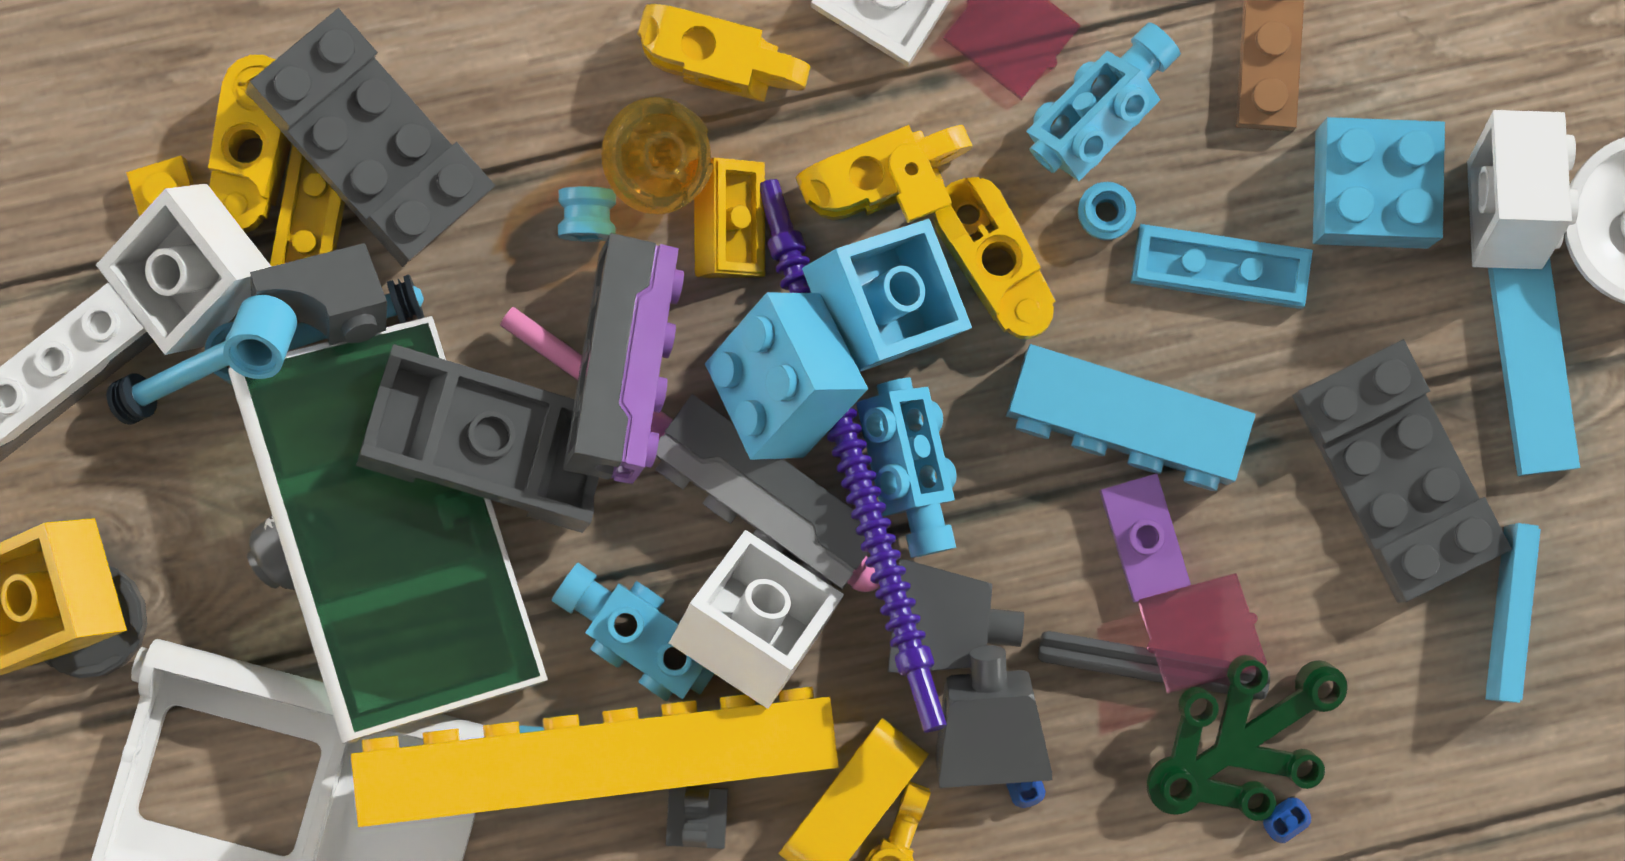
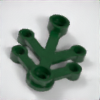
M1251 655L1236 657L1228 668V678L1231 683L1215 744L1198 756L1197 752L1202 728L1210 725L1217 718L1219 705L1217 700L1203 688L1193 687L1186 690L1181 695L1178 703L1181 718L1171 756L1159 760L1152 767L1147 778V793L1152 803L1165 813L1178 815L1189 812L1199 802L1236 808L1249 819L1262 821L1270 817L1276 807L1274 794L1263 783L1249 781L1239 786L1209 778L1224 768L1232 766L1286 776L1297 786L1304 789L1317 786L1324 778L1325 766L1322 760L1312 751L1298 749L1293 752H1287L1259 745L1313 710L1328 712L1341 705L1348 690L1347 680L1343 673L1326 661L1316 660L1307 663L1299 670L1296 676L1294 693L1246 723L1253 695L1260 692L1266 686L1268 671L1263 663ZM1248 666H1255V677L1248 683H1241L1240 674L1243 669ZM1326 681H1332V691L1325 698H1319V687ZM1201 698L1206 699L1207 706L1205 711L1200 715L1192 716L1190 708L1193 702ZM1311 760V771L1306 776L1298 777L1297 769L1299 765L1304 761ZM1177 779H1186L1185 788L1179 794L1171 795V784ZM1256 793H1263L1262 804L1255 809H1249L1248 801L1250 797Z

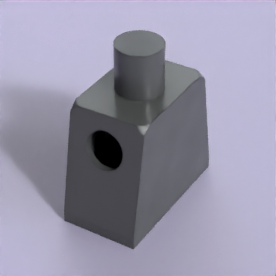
M899 560L898 565L906 568V573L901 576V580L911 584V588L906 592L907 598H914L916 601L915 606L911 608V612L921 617L920 622L916 624V628L926 633V637L921 643L922 645L929 646L933 655L934 666L930 668V671L971 668L970 652L979 646L996 644L1021 647L1024 612L991 609V583L910 560ZM891 632V639H893L895 634ZM890 646L887 672L899 673L895 662V655L899 653L898 648Z
M984 645L972 649L970 652L971 674L951 675L945 680L942 711L947 726L938 730L935 752L939 788L1052 780V769L1029 672L1024 670L1007 671L1006 651L1002 647Z

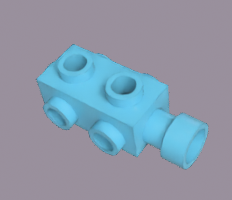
M1148 22L1131 39L1133 46L1121 58L1106 51L1096 62L1090 61L1083 64L1075 74L1074 84L1056 102H1047L1039 107L1035 113L1033 125L1026 132L1034 142L1029 150L1043 167L1051 173H1055L1060 168L1080 181L1161 100L1148 79L1157 70L1164 72L1181 53L1175 42L1160 27Z
M910 377L878 384L877 390L879 395L856 402L862 433L867 442V452L872 460L870 463L871 469L876 472L875 486L881 488V494L878 496L879 502L886 504V510L882 513V516L906 512L911 533L905 536L911 558L957 548L952 526L945 525L940 505L955 500L952 488L957 478L954 464L944 456L939 431L943 425L942 410L937 403L931 400L929 388H913Z
M579 562L576 563L551 601L570 614L576 610L592 621L585 632L595 639L590 649L617 668L621 666L624 660L644 673L638 682L665 701H668L673 693L683 699L690 689L700 695L713 677V672L687 655L685 665L677 670L668 668L664 662V653L668 648L673 647L669 642L680 621L676 622L659 610L665 600L638 581L634 583L630 590L624 585L618 584L614 591L611 592L595 581L597 578L595 573ZM623 613L633 615L637 621V629L631 636H622L616 631L615 621Z

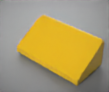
M711 158L695 165L694 256L696 277H765V212L760 192V183L765 181V162Z

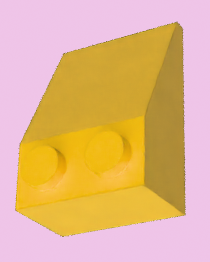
M95 518L42 523L0 542V675L89 647L127 631Z

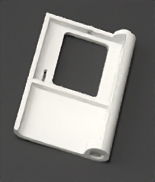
M155 639L149 648L141 647L133 663L131 680L139 683L138 692L140 699L122 753L119 769L91 861H463L476 813L358 827L350 753L363 752L362 740L398 736L399 747L424 745L422 735L424 732L459 728L460 740L483 738L482 724L440 714L359 739L356 743L348 742L342 744L323 682L161 639ZM352 690L358 713L395 703V701ZM182 706L310 740L320 746V761L295 848L289 855L280 856L142 818L139 813L140 800L165 716L170 708Z

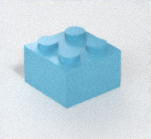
M1327 117L1315 131L1313 244L1428 249L1443 238L1445 122Z
M930 219L836 248L802 268L811 293L821 294L859 372L935 346L972 328Z
M767 292L705 362V366L750 460L804 458L868 390L820 293Z

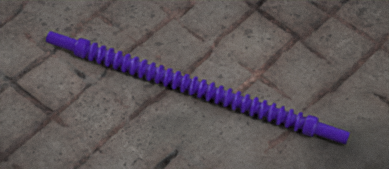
M770 179L761 182L762 204L772 235L768 240V247L772 259L780 261L776 266V272L785 276L781 280L780 286L784 290H789V293H811L802 270L804 266L810 264V259L802 256L806 250L802 233L793 229L779 180ZM850 408L832 427V430L827 434V440L835 442L837 445L832 449V456L841 459L836 468L838 472L845 473L846 475L841 481V486L851 491L846 497V502L855 505L856 509L851 512V518L859 520L861 523L856 528V534L865 537V541L860 545L861 550L870 553V557L866 559L865 564L867 567L875 569V573L871 575L870 581L880 585V589L875 592V597L884 600L885 605L880 608V613L890 618V621L885 624V629L895 634V637L890 640V646L899 649V653L895 655L898 672L902 676H907L924 733L937 731L946 727L947 723L930 672V668L934 666L933 655L930 647L921 643L926 637V633L916 628V624L920 622L921 617L911 612V608L916 604L914 598H907L906 592L910 590L911 584L901 580V576L906 573V568L896 564V561L901 557V552L891 548V545L896 541V536L886 532V529L891 525V520L881 516V513L886 510V504L878 502L876 499L881 494V488L872 485V482L876 479V472L867 469V466L872 462L869 455L862 454V451L867 447V442L857 438V435L862 432V426L852 422L857 416V411Z

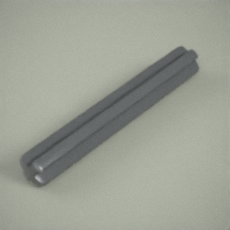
M1052 631L1043 632L1039 641L1038 659L1044 663L1188 688L1200 687L1207 691L1228 694L1231 683L1228 678V668L1231 662ZM1248 666L1243 669L1240 674V682H1250L1255 677L1256 668ZM1268 671L1266 686L1260 692L1254 694L1253 699L1262 700L1266 698L1270 684V671Z

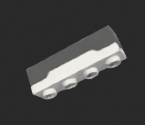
M105 284L0 366V462L154 342L111 284Z

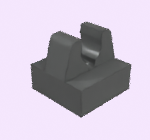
M690 786L669 789L666 846L725 849L729 789Z

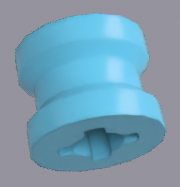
M587 186L567 187L559 190L558 202L564 208V219L558 224L559 238L571 241L600 242L606 241L610 233L616 234V227L610 221V209L616 205L615 190Z

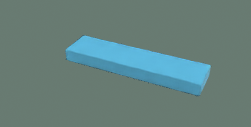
M1550 258L1543 269L1488 268L1517 476L1580 468Z

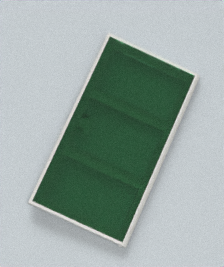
M432 316L386 327V331L377 333L371 339L361 343L342 342L329 346V343L325 342L289 351L286 354L281 370L275 376L267 379L248 378L237 373L231 367L228 369L342 744L348 742L356 743L359 739L536 686L548 680L491 500L420 478H415L412 483L356 466L386 361L393 344L446 360Z

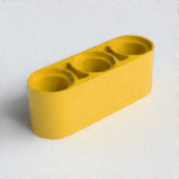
M881 718L778 854L787 861H849L923 764L929 753L884 718Z

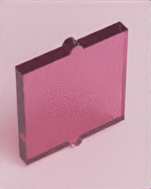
M967 0L968 7L944 35L943 39L1022 101L1047 69L1053 70L1056 68V57L1080 29L1081 25L1049 0Z
M1237 573L1139 599L1138 605L1150 639L1147 650L1155 654L1167 693L1228 677L1230 663L1241 655H1251L1265 666L1267 665L1254 626L1258 617L1255 613L1249 612ZM1248 666L1245 669H1243L1241 673L1251 671L1256 668L1255 666Z

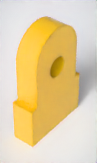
M905 143L894 149L889 158L888 168L899 192L897 200L907 223L952 204L942 178H936L927 155L921 147L912 143ZM908 165L914 166L917 174H907L905 167Z

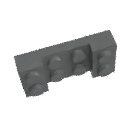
M338 8L250 80L246 93L397 262L404 267L453 222L485 197L496 185L457 141L452 145L376 60L375 57L378 52Z
M1404 339L1292 395L1397 603L1408 602L1512 550L1486 498H1479L1426 395V393L1430 392V389Z
M393 344L386 361L356 466L412 483L415 478H420L527 510L526 517L583 533L591 524L594 514V495L599 477L563 470L575 399Z

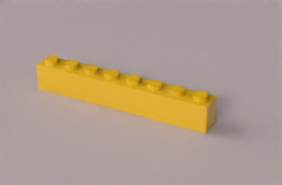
M812 686L781 690L778 694L779 702L772 703L769 709L761 704L756 705L755 700L744 694L719 697L721 709L701 712L697 710L696 700L661 704L662 716L639 719L638 707L602 711L603 723L584 726L579 725L578 714L543 718L544 730L520 733L519 721L483 725L484 737L460 740L459 728L422 733L424 745L399 747L398 736L362 740L363 752L350 753L358 827L839 768L830 696L814 698Z

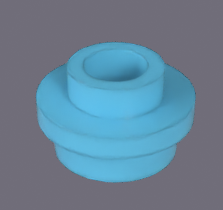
M1100 182L1091 186L1084 192L1078 204V219L1081 226L1089 235L1100 240H1113L1121 237L1131 228L1136 216V204L1131 193L1120 184L1114 182ZM1103 202L1112 204L1117 211L1116 218L1109 222L1102 221L1096 214V206Z

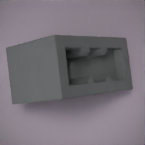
M365 243L250 272L251 296L269 295L284 301L294 311L297 321L308 324L322 332L326 336L329 346L342 342L361 343L371 339L377 333L386 331L387 300Z

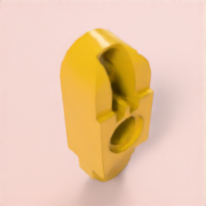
M646 4L637 33L641 38L644 55L653 66L662 71L684 76V83L765 102L768 86L796 91L805 89L811 66L791 55L777 52L778 46L770 44L762 38V30L668 5Z
M266 55L245 56L238 59L227 69L221 85L208 168L212 170L209 187L245 233L255 230L262 223L263 219H268L271 205H276L292 144L246 93L249 81L276 60ZM260 138L263 142L260 156L249 163L239 162L238 150L240 146L248 139Z
M907 125L821 160L804 169L795 179L806 204L820 217L838 220L848 218L864 210L866 215H869L898 202L897 196L899 192L890 174L888 162L892 152L899 145L912 143L921 147L926 153L937 179L941 177L938 170L939 166L967 153L973 148V145L964 125L946 128L924 137L921 130L912 132L910 126ZM908 165L905 167L907 174H917L914 166Z
M979 177L963 178L951 182L946 187L952 204L934 212L933 222L939 237L993 321H997L1004 333L1008 331L1019 339H1032L1040 336L1047 330L1053 319V305L1056 301L1040 272L1041 267L1001 191L991 181L984 178L980 179ZM963 206H972L978 211L979 219L973 224H964L957 216L958 210ZM994 248L1008 252L1014 263L1013 270L1003 276L989 273L982 263L983 254Z

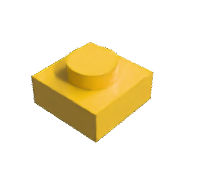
M182 155L126 172L139 217L165 188L194 185L187 159Z

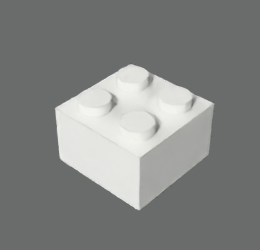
M1493 110L1467 161L1472 267L1543 269L1553 251L1561 248L1564 233L1569 225L1576 223L1579 214V194L1577 189H1570L1569 171L1572 170L1575 162L1576 142L1573 135H1566L1565 112Z
M207 184L165 188L96 264L165 355L205 347L209 335L217 327L229 323L237 314L241 303L251 297L250 272L272 267Z
M745 530L690 602L669 644L769 709L823 631L844 594Z

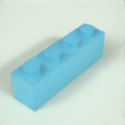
M1030 344L1025 352L1006 417L1018 420L1015 429L1023 433L1044 439H1049L1051 431L1074 437L1071 446L1078 450L1098 456H1105L1106 450L1109 448L1128 454L1127 464L1133 467L1161 474L1164 465L1186 472L1183 481L1188 484L1217 491L1219 483L1229 485L1236 481L1256 414Z

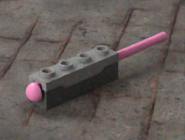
M512 307L503 318L500 326L578 380L582 355L515 307ZM693 394L674 419L662 411L660 413L653 412L651 432L659 433L656 457L661 460L655 469L657 472L682 490H684L689 481L708 494L702 503L708 509L730 524L736 516H739L756 529L753 532L754 536L780 553L785 549L803 562V568L827 584H833L841 591L847 583L854 590L860 592H870L880 587L879 584L870 581V577L875 573V569L867 567L865 564L869 552L861 550L860 545L865 541V537L856 534V528L861 523L859 520L851 518L852 508L784 459L750 460L734 424Z

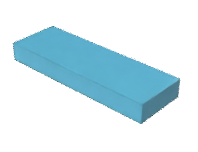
M1140 224L1130 283L1303 309L1306 303L1313 250Z
M1516 523L1504 526L1503 533L1512 550L1502 554L1500 559L1485 700L1520 703V700L1523 699L1541 532L1538 525Z

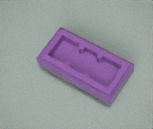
M1158 474L1101 489L1100 495L1132 601H1140L1191 586Z

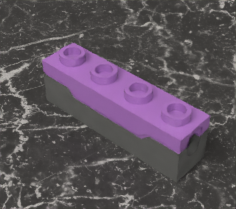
M610 233L598 256L563 470L608 480L613 478L614 481L633 484L645 467L651 468L653 466L659 443V433L651 432L653 412H661L667 391V378L659 377L662 357L669 358L676 332V325L667 322L670 304L676 305L678 303L684 280V271L676 269L679 248L662 244L658 246L653 242Z

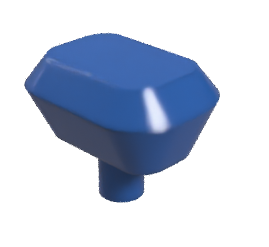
M1042 781L1006 784L1011 800L1017 807L1028 808L1034 806L1045 797L1046 791Z
M1289 797L1275 807L1272 815L1263 820V825L1274 841L1286 843L1309 827L1311 814L1300 799Z

